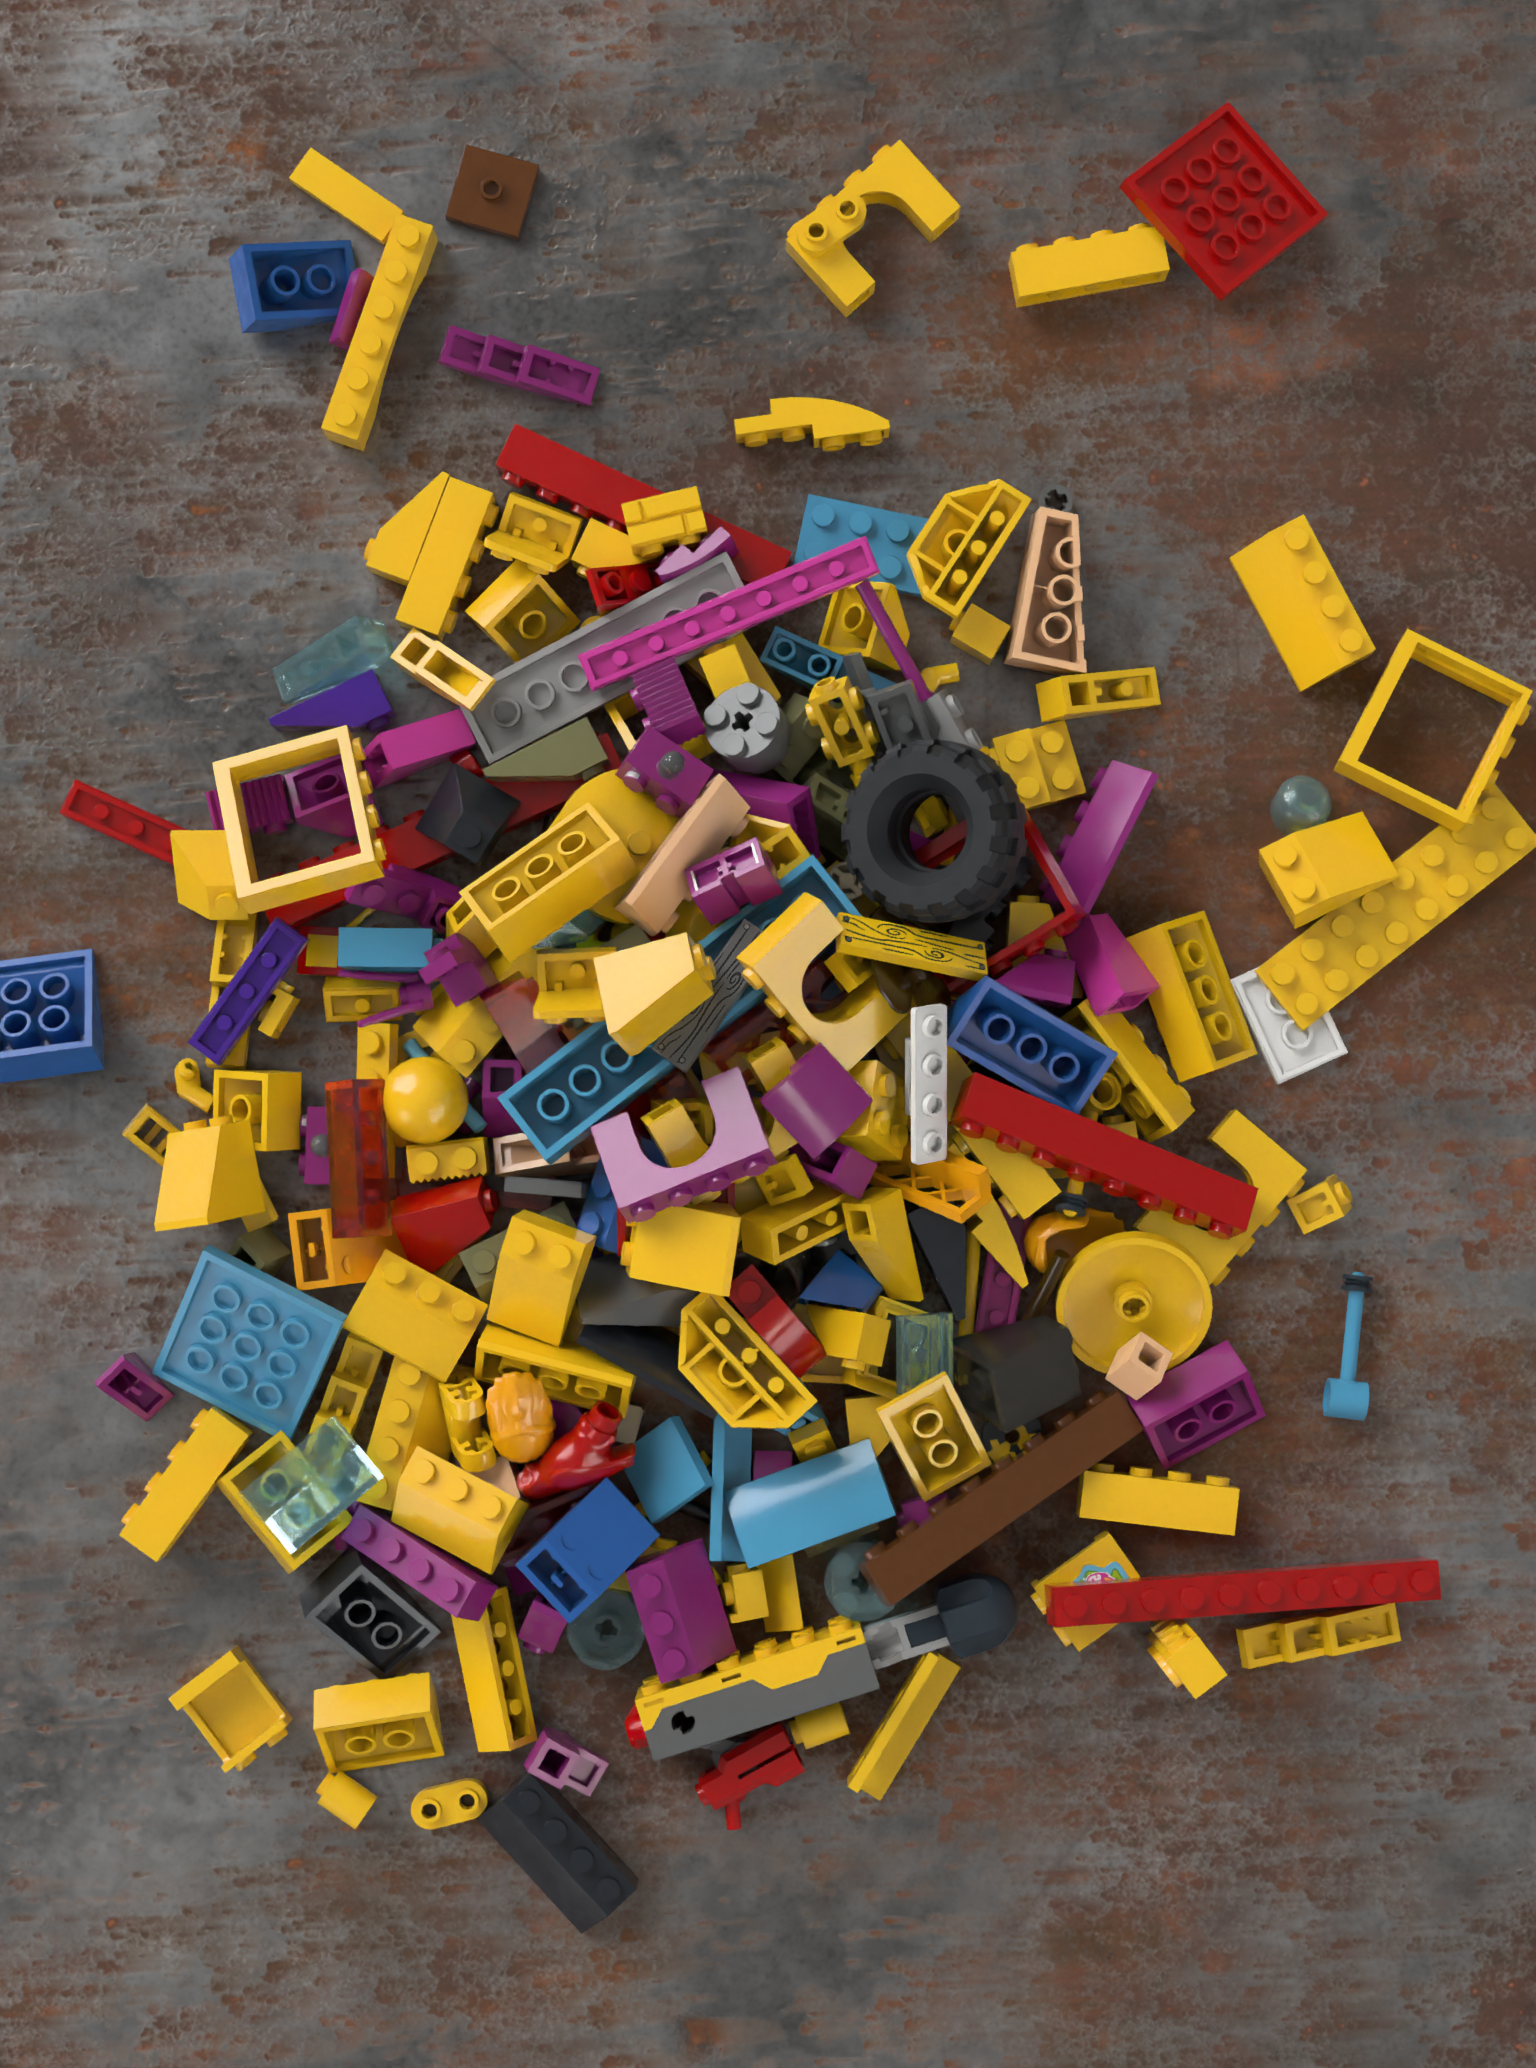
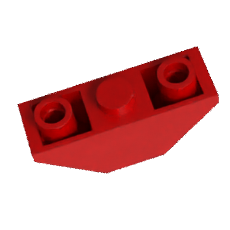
M660 563L599 567L586 570V576L600 618L663 585L655 571L660 566Z

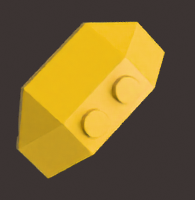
M1001 479L990 481L988 484L971 486L946 493L906 554L922 598L952 618L957 619L1032 499Z
M701 1292L681 1310L678 1370L731 1428L788 1429L818 1402L723 1296Z

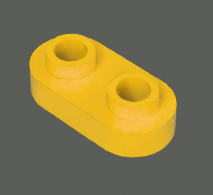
M842 192L803 218L797 228V242L801 250L811 256H821L859 231L866 220L867 209L864 200L853 192ZM844 206H851L854 209V213L846 216L840 210ZM817 227L823 231V234L815 238L809 234V231Z
M464 1778L425 1788L415 1796L411 1804V1816L414 1822L424 1829H436L475 1819L484 1812L488 1804V1790L480 1780L475 1778ZM465 1794L473 1796L475 1804L470 1807L463 1805L461 1796ZM425 1804H433L437 1809V1814L434 1816L426 1815L423 1806Z

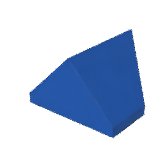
M838 1249L801 1293L798 1300L803 1305H807L810 1300L817 1301L818 1306L830 1303L839 1305L842 1310H846V1306L855 1308L856 1312L865 1313L881 1294L883 1288L877 1280Z

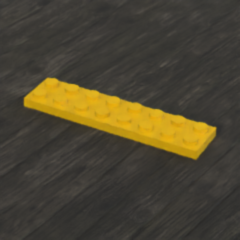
M1495 783L1489 792L1482 791L1477 802L1482 804L1483 807L1473 825L1466 823L1458 833L1441 824L1392 861L1399 874V878L1325 914L1254 970L1258 975L1257 978L1271 992L1272 997L1280 1007L1287 1012L1288 1017L1295 1022L1294 1024L1300 1032L1304 1031L1536 848V834Z

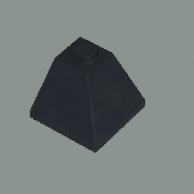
M454 763L416 825L415 830L482 868L521 802Z

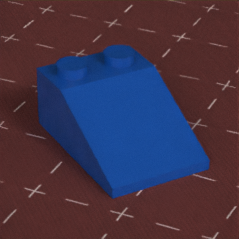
M351 240L242 244L229 258L242 333L283 331L336 321L350 274L356 270Z

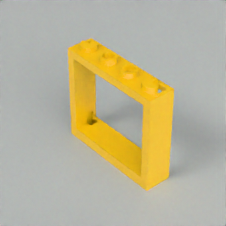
M1407 629L1397 644L1333 771L1458 833L1466 823L1473 825L1477 815L1480 813L1483 805L1477 801L1483 790L1489 792L1499 775V771L1495 770L1494 767L1499 757L1506 759L1516 741V738L1510 735L1516 724L1522 726L1526 721L1532 707L1527 702L1533 690ZM1410 658L1508 706L1456 810L1358 761Z
M347 725L212 762L237 897L249 915L385 877L382 861L386 860L385 855L387 853L382 839H377L375 828L380 827V820L375 805H370L368 794L373 793V787L367 770L362 771L361 761L366 759V754L362 748L360 737L354 738ZM341 754L361 853L259 882L240 782Z

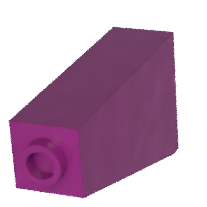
M714 769L706 784L715 776L721 774L750 806L746 814L790 824L811 855L813 854L816 859L821 857L810 787Z

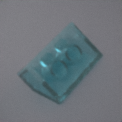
M332 1416L237 1494L262 1525L292 1554L384 1476L338 1419Z

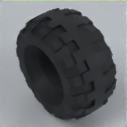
M940 739L917 740L908 744H900L885 751V756L877 762H871L860 774L861 781L855 790H850L845 807L848 808L846 824H841L842 842H846L848 855L845 860L851 875L857 877L862 886L861 890L872 902L878 903L887 909L886 912L900 918L926 923L951 922L965 919L977 912L984 911L997 901L996 898L1004 889L1011 886L1018 875L1016 869L1021 857H1025L1028 839H1025L1024 823L1028 819L1025 804L1020 802L1015 790L1018 787L1009 773L1004 772L995 763L994 759L982 751L962 743ZM943 794L952 797L961 807L966 819L967 836L960 855L953 863L943 869H931L923 865L913 851L910 841V826L916 810L925 800L933 795Z

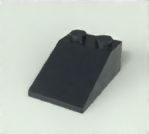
M960 1200L947 1202L959 1208L962 1206ZM917 1206L906 1212L909 1229L951 1317L960 1321L965 1318L966 1228L963 1223H958L922 1206Z
M352 1545L299 1594L305 1619L378 1679L393 1678L441 1632L440 1627L384 1567Z

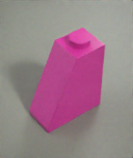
M460 708L379 733L364 749L366 759L362 760V764L370 776L373 790H376L450 760L449 757L464 749L470 750L476 744L475 736Z
M1089 913L1085 918L1077 921L1079 927L1063 939L1071 959L1076 961L1075 969L1097 1017L1133 1010L1160 987L1108 913L1097 915Z

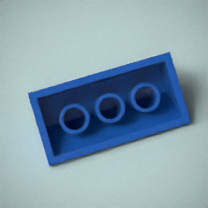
M987 975L958 997L947 1015L948 1046L1037 1098L1076 1114L1080 1113L1118 1054L1116 1051Z

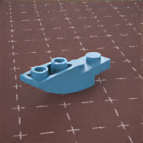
M775 626L759 659L764 665L810 690L814 688L817 682L827 677L839 679L848 676L843 663V656ZM868 671L873 687L877 690L896 684ZM840 697L832 699L836 703H842Z

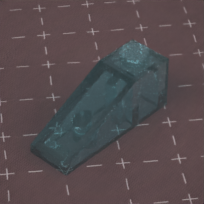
M355 615L273 668L272 673L283 703L290 704L337 686L370 669L374 670L391 659L390 656L394 652V648L384 622Z

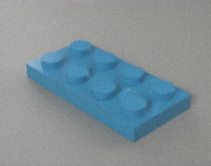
M808 494L793 565L866 536L880 574L868 578V580L871 582L891 583L896 586L897 593L922 598L906 554L928 519Z

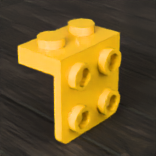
M511 492L498 530L485 537L483 545L492 549L491 555L505 561H513V558L528 563L527 568L538 574L548 575L549 571L556 572L570 561L584 518Z
M617 946L538 950L536 959L539 994L533 1007V1018L543 1019V1022L547 1024L563 1023L567 1021V1018H583L586 1022L606 1020L593 958L617 952Z

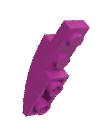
M390 863L388 869H383L385 877L347 887L344 893L347 903L416 919L421 928L434 929L436 932L446 934V912L462 897L459 893L462 888L431 875Z

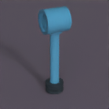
M1353 1272L1351 1275L1342 1274V1278H1345L1346 1281H1343L1345 1286H1341V1290L1349 1292L1340 1379L1327 1378L1323 1392L1322 1409L1323 1415L1326 1417L1364 1421L1369 1406L1368 1382L1356 1381L1364 1292L1372 1293L1373 1289L1369 1288L1371 1286L1369 1281H1373L1374 1277L1365 1276L1362 1272Z

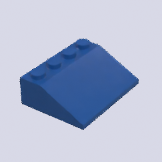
M93 949L0 961V1083L103 1070L104 1032Z

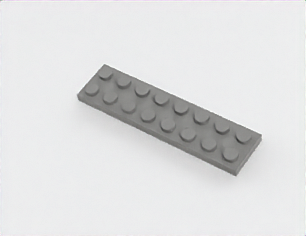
M727 551L492 675L491 677L496 681L473 712L460 706L488 763L492 765L636 688L632 677H629L593 692L578 654L744 586ZM750 628L677 657L675 661L680 666L703 654V651L707 648L723 643Z

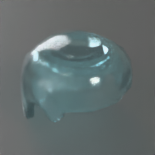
M1296 775L1283 782L1270 803V813L1274 825L1285 835L1325 823L1332 808L1329 790L1318 779L1306 775Z

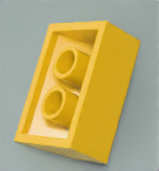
M385 1249L342 1328L445 1383L489 1305Z
M282 1430L216 1483L288 1574L293 1572L343 1531L353 1518Z
M417 1446L398 1480L391 1521L484 1572L493 1575L529 1504Z
M429 1672L420 1674L410 1673L405 1676L388 1679H372L367 1682L343 1686L333 1685L328 1688L314 1690L313 1729L330 1773H337L339 1770L344 1772L445 1756L437 1695Z

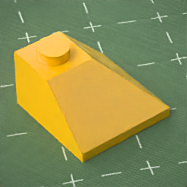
M870 581L905 647H907L910 633L896 586L891 583ZM859 583L834 592L818 645L841 656L851 652H861L865 666L872 669L900 671V667L855 588Z
M171 830L170 838L178 903L209 920H249V913L237 897L225 830Z

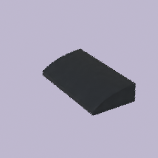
M585 1325L576 1341L578 1344L708 1417L716 1418L718 1413L678 1370L679 1335L663 1326Z

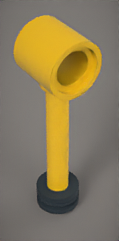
M1109 1072L1104 1074L1095 1088L1098 1093V1099L1096 1100L1092 1093L1080 1111L1083 1114L1082 1116L1096 1122L1098 1115H1102L1103 1111L1114 1108L1121 1099L1120 1083ZM1069 1178L1066 1193L1062 1192L1057 1196L1059 1200L1056 1201L1058 1204L1055 1205V1210L1069 1217L1085 1216L1086 1210L1084 1209H1087L1085 1205H1088L1089 1200L1082 1196L1084 1182Z

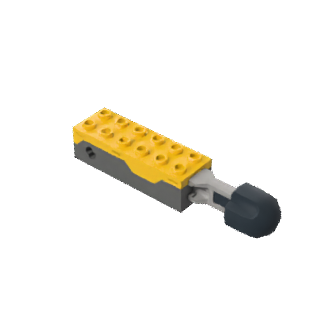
M986 1573L967 1574L939 1583L934 1590L936 1603L863 1626L859 1616L851 1618L850 1614L846 1613L827 1620L829 1626L814 1630L813 1626L809 1625L805 1626L804 1630L790 1632L792 1638L777 1642L775 1637L767 1638L753 1644L755 1650L742 1654L737 1649L736 1652L699 1673L663 1684L660 1683L658 1674L650 1676L643 1680V1686L638 1687L635 1703L624 1720L630 1744L636 1749L649 1746L653 1761L655 1762L880 1689L876 1670L948 1645L951 1646L954 1655L961 1659L991 1650L1004 1643L1015 1630L1019 1615L1017 1599L1010 1587L998 1577ZM679 1711H684L686 1717L693 1716V1718L690 1720H685L683 1715L676 1716V1713H678Z

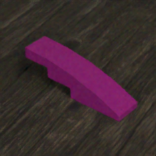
M453 325L447 328L438 360L440 365L470 375L586 406L591 405L600 368L531 344L525 347L490 334L485 337Z

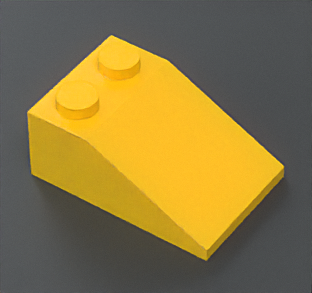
M1363 811L1294 832L1259 850V865L1295 929L1399 878L1397 870Z
M526 1209L513 1215L500 1251L486 1320L560 1347L597 1236Z
M945 1371L876 1409L900 1462L924 1502L992 1465Z

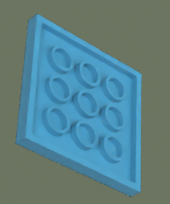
M208 1244L202 1251L152 1374L272 1436L282 1430L291 1441L348 1315Z

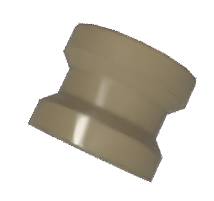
M839 863L831 869L830 877L843 890L842 892L850 902L859 899L863 894L862 886L857 877L851 875L847 863Z

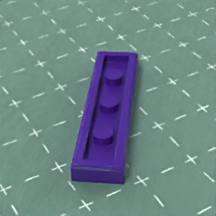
M276 917L187 1043L217 1065H222L310 940L280 917Z

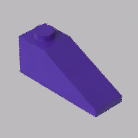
M370 669L268 718V720L277 731L323 732L347 725L350 732L369 730L370 733H375L388 727L391 724L389 719L397 715L378 675L373 669Z

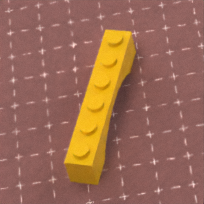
M398 213L396 215L321 426L328 440L364 451L376 417L385 374L398 333L411 301L426 276L438 242L433 225Z

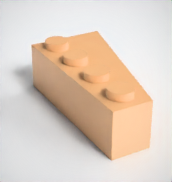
M1040 507L1031 515L1003 664L1058 676L1087 673L1083 646L1085 631L1084 625H1082L1081 602L1083 601L1082 586H1080L1079 566L1081 565L1079 518L1077 514Z

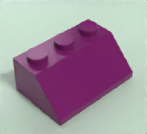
M1228 1340L1210 1347L1202 1354L1172 1368L1164 1374L1162 1381L1137 1401L1128 1394L1125 1395L1132 1412L1143 1427V1433L1164 1471L1266 1416L1249 1372Z
M702 1538L639 1557L625 1570L661 1684L699 1673L737 1651Z

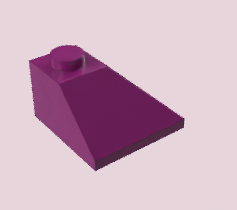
M341 754L326 758L285 775L298 824L346 838L357 835ZM361 761L362 771H365ZM373 791V793L368 794L369 804L375 805L380 825H382L384 821Z
M1045 948L1044 954H1035L996 981L1033 1003L1063 1009L1071 1005L1076 961L1067 959L1068 953L1065 951Z

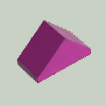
M135 1352L122 1355L94 1382L100 1390L146 1422L174 1396L172 1390L158 1376L152 1374V1370Z

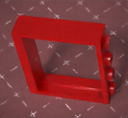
M1027 810L1028 821L1024 823L1025 839H1028V846L1065 911L986 960L987 976L992 975L993 978L1010 971L1013 968L1011 962L1022 955L1028 958L1042 951L1046 947L1044 942L1056 934L1060 938L1073 932L1079 927L1077 921L1087 916ZM966 819L914 851L918 860L926 867L933 869L961 851L967 836ZM904 921L906 926L916 928L913 925ZM933 972L935 976L943 980L953 996L957 994L961 996L978 982Z

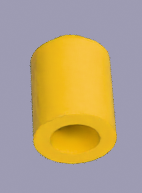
M840 1702L794 1716L795 1720L789 1722L796 1745L804 1743L806 1750L850 1734Z
M339 1770L336 1776L328 1772L315 1791L321 1796L317 1803L353 1829L357 1828L378 1797L341 1770Z

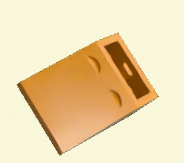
M395 1200L288 1213L297 1289L302 1291L367 1282L385 1249L408 1261L390 1221Z

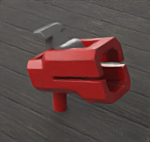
M781 1721L766 1725L744 1738L736 1740L726 1738L701 1746L703 1749L712 1750L714 1765L699 1773V1783L694 1785L704 1806L711 1804L715 1811L724 1806L727 1830L742 1828L740 1802L746 1798L748 1792L764 1783L778 1787L805 1772V1764L794 1743L790 1744L791 1738Z

